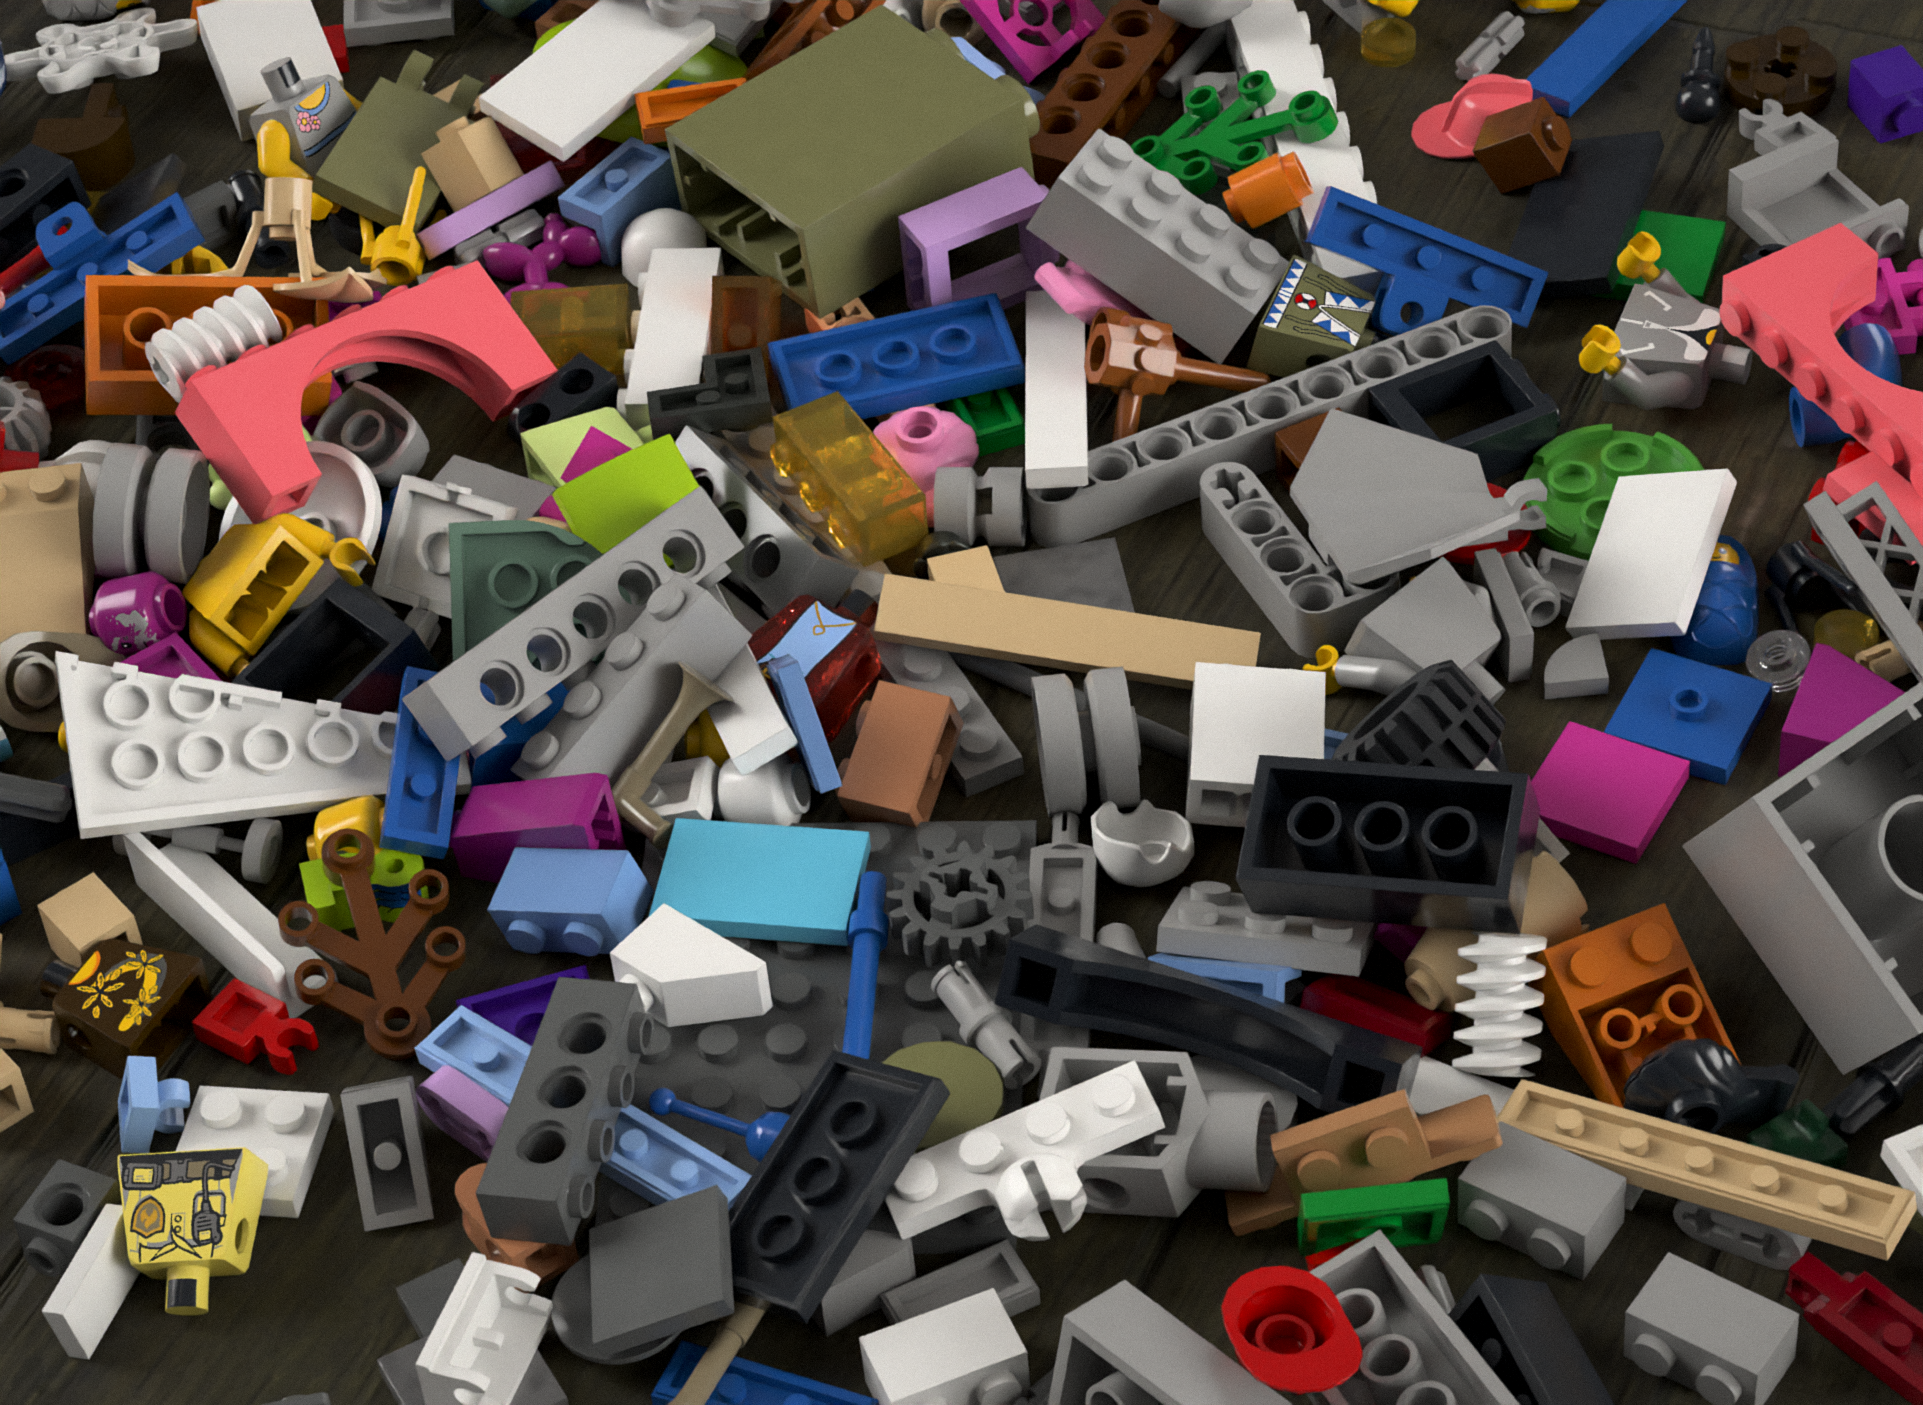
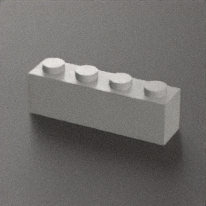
M675 573L667 583L658 587L651 594L645 610L629 629L618 635L609 644L605 657L586 680L570 690L564 700L563 707L543 731L536 733L527 741L522 750L521 757L510 770L522 781L595 772L607 775L612 789L628 765H632L676 702L683 684V670L678 662L681 661L714 683L753 635L706 589Z

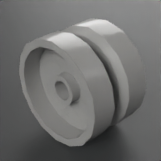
M114 443L108 448L100 469L93 511V551L99 575L104 578L114 579L142 573L148 565L149 571L164 576L172 584L186 585L197 571V567L203 557L209 520V468L206 457L201 451L169 448L156 464L151 450L145 445Z
M1123 666L1089 670L1084 680L1086 711L1082 712L1077 711L1073 684L1065 673L1031 677L1036 739L1048 817L1051 818L1059 812H1063V816H1067V812L1082 814L1087 804L1086 772H1093L1098 800L1102 805L1105 802L1112 801L1117 806V809L1138 807L1140 804L1138 765H1141L1140 740L1135 708L1130 705Z

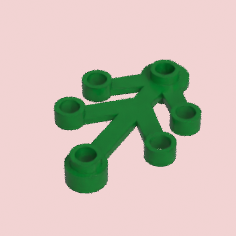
M1257 70L1248 73L1239 81L1237 88L1241 96L1224 112H1222L1223 103L1215 87L1210 85L1200 86L1186 96L1185 105L1188 111L1161 136L1150 135L1138 139L1131 145V148L1136 155L1156 169L1168 172L1176 177L1181 185L1190 193L1199 195L1213 188L1218 180L1210 160L1239 172L1269 157L1264 145L1253 140L1293 130L1296 139L1302 143L1318 142L1334 132L1338 125V118L1327 97L1320 95L1317 91L1309 90L1296 95L1290 101L1288 110L1243 122L1257 108L1272 101L1276 95V88L1268 72ZM1215 119L1198 135L1189 137L1204 122Z

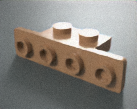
M1402 1089L1270 1135L1272 1151L1278 1165H1276L1272 1184L1267 1192L1224 1190L1229 1224L1236 1236L1259 1229H1269L1277 1226L1282 1221L1299 1216L1301 1194L1405 1183L1423 1173L1459 1161L1472 1160L1485 1152L1497 1149L1503 1144L1491 1098L1489 1095L1484 1094L1417 1117L1406 1090Z

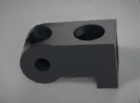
M579 352L514 408L507 424L508 436L513 442L523 448L520 433L604 407H611L617 410L619 387L616 376Z

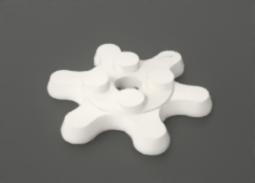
M137 8L123 12L106 23L79 27L68 23L52 25L36 33L41 47L4 56L7 68V81H19L38 77L48 93H62L87 87L94 82L93 78L115 74L117 79L146 76L158 70L160 52L187 47L196 42L198 23L195 19H180L155 24L156 13L154 9Z

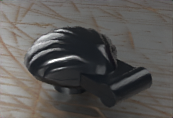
M1709 1038L1675 1040L1665 1047L1648 1054L1641 1065L1631 1072L1623 1089L1625 1095L1623 1108L1715 1134L1728 1123L1759 1124L1766 1128H1773L1780 1121L1799 1080V1075L1792 1067L1784 1064H1777L1773 1067L1741 1066L1726 1046H1720L1716 1041Z

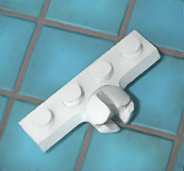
M1135 1060L912 1155L886 1196L885 1201L902 1240L979 1207L993 1205L1000 1210L1007 1228L1013 1235L1029 1241H1044L1050 1239L1039 1212L1051 1207L1064 1233L1079 1221L1087 1204L1086 1193L1077 1174L1078 1168L1086 1161L1161 1130L1165 1126L1155 1100Z

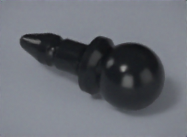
M1703 27L1693 43L1690 70L1681 75L1680 85L1682 88L1675 100V109L1678 116L1684 121L1698 124L1713 120L1718 115L1721 106L1720 97L1717 92L1720 87V78L1717 74L1713 73L1715 44L1711 30L1708 27Z

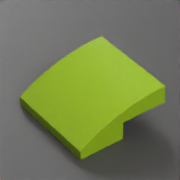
M667 434L589 470L557 488L552 496L572 533L594 546L602 554H605L670 506L698 488L699 485L670 434ZM663 553L667 566L670 569H674L675 566L671 558Z

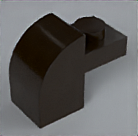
M114 83L92 84L82 118L38 119L31 143L72 160L87 194H93L115 185L132 170L136 162L129 134L128 110L125 105H119Z

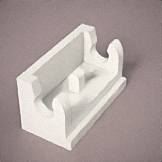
M472 1252L415 1364L425 1405H510L552 1319L551 1310L553 1304L551 1300L535 1294H525L514 1288L517 1287L524 1291L533 1292L540 1281L539 1276L524 1268L487 1260L486 1255Z

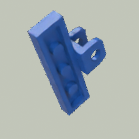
M1326 186L1305 241L1308 244L1384 273L1374 296L1376 304L1370 324L1374 329L1392 336H1397L1440 320L1449 299L1470 308L1481 305L1501 308L1509 314L1513 325L1527 328L1549 273L1332 186ZM1404 304H1408L1411 314L1408 321L1404 323L1401 319L1400 311Z
M176 192L108 236L97 228L91 215L78 202L67 204L39 222L36 228L37 242L45 259L54 270L5 301L4 307L0 310V357L9 366L26 354L35 351L42 344L73 324L83 320L86 275H134L128 270V259L138 266L155 273L206 241L189 206L179 193ZM72 223L71 228L66 233L57 235L58 230L63 225Z

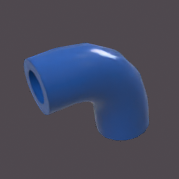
M1864 323L1842 333L1837 341L1856 363L1879 378L1903 386L1899 352L1891 334L1885 327L1874 323ZM1796 387L1791 388L1789 395L1790 420L1793 434L1799 447L1829 444L1853 437L1851 434L1843 432L1837 423L1814 402L1805 399Z

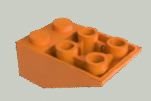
M1665 903L1546 948L1534 959V961L1546 967L1544 977L1528 982L1531 988L1544 994V1002L1539 1006L1553 1037L1600 1102L1623 1108L1625 1100L1623 1089L1631 1072L1641 1065L1648 1054L1665 1047L1675 1040L1712 1039L1720 1046H1726L1741 1065Z

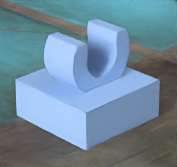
M128 1056L117 1101L121 1152L149 1153L154 1129L167 1134L184 1130L183 1108H189L190 1106L189 1082L174 1078L165 1079L157 1083L155 1057Z

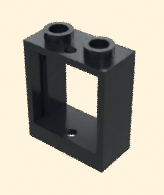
M1496 340L1368 388L1369 420L1478 454L1486 482L1532 465L1533 455L1546 443L1556 438L1557 428L1561 424L1560 412L1554 399L1549 394H1543L1529 379L1524 365L1518 359H1512ZM1490 393L1495 396L1511 415L1444 442L1436 436L1423 420Z
M338 577L245 667L232 682L234 684L282 692V698L292 700L339 653L357 638L379 655L332 702L341 703V709L381 715L384 711L393 713L398 708L402 678L407 666L435 671L439 666L413 628Z

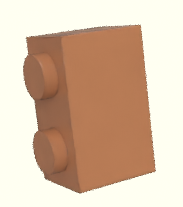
M878 681L872 700H866L858 713L856 722V735L858 738L851 758H844L838 768V774L843 786L835 788V793L850 821L895 822L915 828L918 827L920 822H929L964 724L950 696L886 681Z

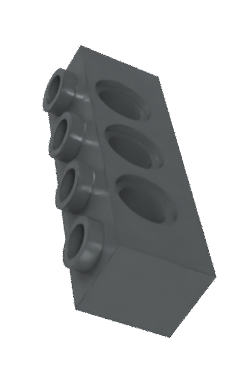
M686 425L675 441V444L698 485L702 486L744 545L742 550L725 561L732 571L727 577L741 589L757 595L763 601L760 606L761 612L784 628H789L814 600L834 610L859 573V570L726 440Z
M567 977L558 978L475 1193L492 1238L571 1246L581 1218L586 1219L590 1215L595 1198L594 1181L601 1162L607 1163L612 1156L615 1143L614 1127L621 1108H627L632 1101L635 1086L634 1072L640 1055L647 1054L653 1042V1017L650 1013L645 1012L637 984Z

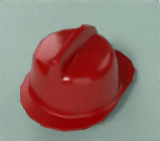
M1288 1266L1261 1267L1243 1274L1227 1289L1221 1307L1224 1327L1235 1348L1238 1363L1250 1372L1256 1380L1266 1384L1273 1390L1287 1391L1296 1396L1311 1392H1323L1341 1385L1358 1371L1363 1357L1359 1337L1344 1313L1336 1295L1327 1283L1308 1271Z

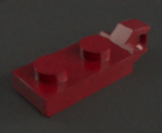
M1810 1252L1804 1254L1789 1267L1788 1287L1785 1289V1292L1804 1309L1803 1317L1814 1327V1330L1911 1404L1923 1405V1314L1865 1270L1859 1276L1848 1271L1840 1276Z

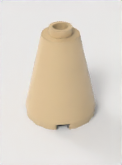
M1543 850L1536 857L1533 856L1521 933L1545 937L1547 939L1546 948L1587 933L1589 924L1581 925L1580 920L1588 911L1587 903L1573 878L1547 851ZM1428 927L1404 964L1408 977L1405 980L1407 990L1419 1004L1430 1010L1438 1008L1446 1012H1452L1455 1010V1004L1476 997L1475 991L1456 983L1457 976L1477 971L1476 963L1458 956L1459 948L1478 943L1479 936L1470 933L1475 931ZM1541 951L1528 954L1526 957L1534 960Z

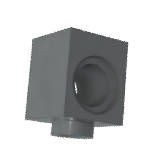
M58 1159L13 1219L27 1262L44 1275L51 1277L63 1276L106 1203L122 1205L121 1191L117 1179Z

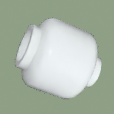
M784 752L756 770L742 776L730 757L722 764L712 811L717 819H724L726 822L782 826L799 823L802 814L809 810L811 802L810 783L806 770L801 763L793 762L791 757Z

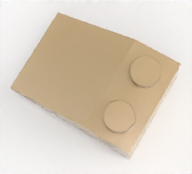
M82 463L0 472V642L15 633L29 631L90 635L89 612L92 607L95 572L93 551V511L95 501Z

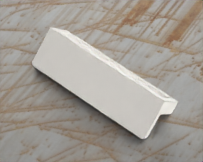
M140 832L122 835L136 884L238 980L285 1002L290 1018H296L314 1006L304 1003L297 996L294 974L302 962L309 959H323L306 946L293 947L285 943L280 936L278 918L207 853L174 846L172 842L158 850ZM334 970L335 981L338 982L336 971ZM312 975L303 984L308 988L317 989L325 985L327 980L322 976Z

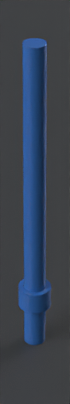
M876 871L865 872L860 878L857 910L850 915L847 942L853 949L842 1052L869 1059L879 955L887 946L889 933V917L884 913L887 879L882 873Z

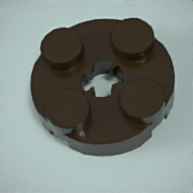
M1786 26L1779 29L1776 34L1762 35L1744 42H1735L1727 48L1723 91L1728 101L1738 110L1745 108L1752 114H1756V108L1763 110V100L1773 99L1782 105L1783 114L1786 117L1799 112L1811 117L1824 110L1830 103L1831 93L1833 90H1836L1837 62L1828 49L1815 41L1809 40L1810 35L1808 31L1797 26Z

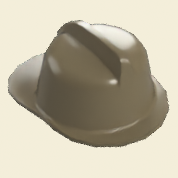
M45 631L15 633L0 642V719L10 727L26 731L58 733L60 724L64 719L55 663L56 651L79 655V661L111 667L114 665V662L120 663L126 658L123 654L109 650L102 643L100 637L88 634Z

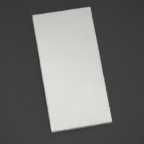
M600 0L479 97L481 112L488 116L491 115L494 120L565 162L635 104L634 94L654 89L715 39L714 23L696 14L694 21L690 25L669 27L656 22L651 17L650 8L646 0Z

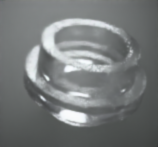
M1775 630L1760 636L1752 643L1746 655V665L1752 678L1772 683V691L1785 692L1800 685L1811 658V651L1807 641L1798 633L1789 630ZM1784 655L1783 657H1781V658H1779V659L1771 660V659H1773V658H1775V657H1777V656Z

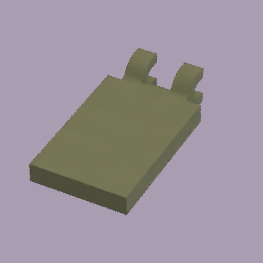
M413 50L396 84L380 76L315 175L312 192L385 227L401 226L415 169L422 166L426 170V175L413 232L418 234L443 194L421 153L440 142L435 132L463 116L466 117L470 125L475 123L470 119L475 112L476 106H474V103L482 92L484 83L464 74L449 103L424 91L426 85L424 79L431 69L434 59Z

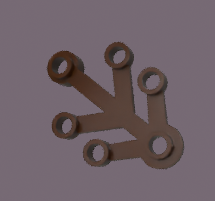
M351 828L341 829L332 833L323 843L321 850L322 865L326 877L335 885L344 888L358 941L320 922L316 909L304 901L288 903L281 909L278 916L279 932L283 941L293 947L306 946L369 978L375 999L336 982L333 968L329 963L321 959H309L297 967L294 974L296 994L306 1004H322L363 1025L366 1042L378 1055L395 1061L406 1060L416 1054L415 1047L431 1033V1018L426 1008L448 974L463 965L466 959L465 938L459 930L449 926L438 927L431 931L425 942L427 960L402 993L396 970L431 917L444 910L449 902L448 881L441 872L433 869L421 870L414 874L409 882V901L385 935L369 879L373 875L376 865L373 842L365 833ZM344 847H355L360 850L355 856L349 858L341 857L336 853L337 850ZM425 886H434L441 891L438 896L431 899L423 898L417 894ZM295 918H305L311 922L306 929L301 931L292 930L287 926ZM442 943H450L457 947V951L450 956L438 955L434 949ZM312 975H319L327 980L325 985L317 989L308 988L303 984ZM395 1018H403L409 1022V1025L401 1031H392L385 1026L387 1021Z

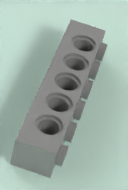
M699 486L407 694L402 700L446 762H449L467 749L476 759L507 737L500 726L514 715L522 725L551 705L553 701L546 692L561 682L565 689L569 691L584 681L597 666L592 658L607 649L609 644L618 635L629 629L645 610L651 594L658 587L667 583L675 573L707 590L732 572L725 561L742 550L744 545L702 486ZM663 553L671 558L676 572L667 566ZM618 584L627 590L632 604H629L622 598L619 593ZM573 617L582 622L586 629L587 637H584L576 630L573 624ZM527 649L539 658L541 671L533 667L529 662ZM480 682L492 690L495 696V705L483 697L480 690Z

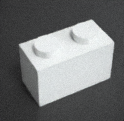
M994 1288L859 1337L865 1382L873 1398L879 1400V1405H1011L1019 1397L1029 1396L1027 1390L1031 1388L1027 1350Z

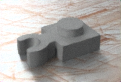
M1769 98L1763 100V115L1752 114L1745 108L1739 110V132L1742 136L1754 140V150L1760 155H1765L1825 129L1802 112L1786 117L1783 114L1782 105Z

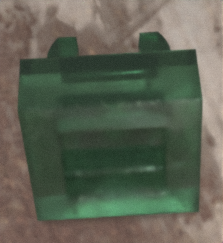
M1808 1098L1747 1134L1746 1144L1830 1168L1838 1169L1847 1162L1848 1145L1828 1127V1117Z

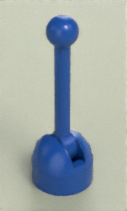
M667 1088L656 1089L649 1098V1106L657 1115L663 1116L673 1112L745 1137L750 1156L759 1163L790 1117V1115L781 1112H767L751 1124L678 1100L675 1094Z

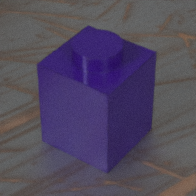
M1902 45L1859 57L1850 62L1847 106L1879 144L1923 131V69Z

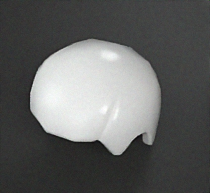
M656 208L639 215L627 226L622 237V275L630 283L638 287L639 273L648 272L652 249L707 248L708 234L705 228L692 215L672 208Z
M1142 800L1135 811L1128 814L1120 813L1117 806L1112 801H1108L1091 816L1093 849L1098 865L1118 884L1147 887L1163 883L1181 874L1194 855V838L1191 823L1176 811L1154 808L1148 800Z

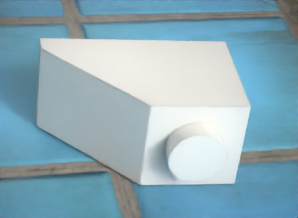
M665 903L610 952L615 982L637 984L645 1012L650 1013L655 1020L667 1027L762 1016L773 1007L765 961Z

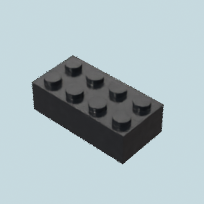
M1259 755L1236 880L1252 913L1520 934L1540 807L1528 773Z

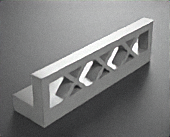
M1877 481L1837 506L1826 491L1822 492L1803 504L1814 530L1847 578L1858 586V594L1919 683L1922 682L1923 631L1917 623L1923 606V546ZM1876 505L1886 519L1881 541L1875 542L1858 539L1847 522ZM1894 533H1896L1904 546L1892 544ZM1870 554L1877 555L1875 562ZM1888 557L1916 562L1920 570L1914 591L1892 588L1884 576ZM1903 603L1911 604L1909 611Z

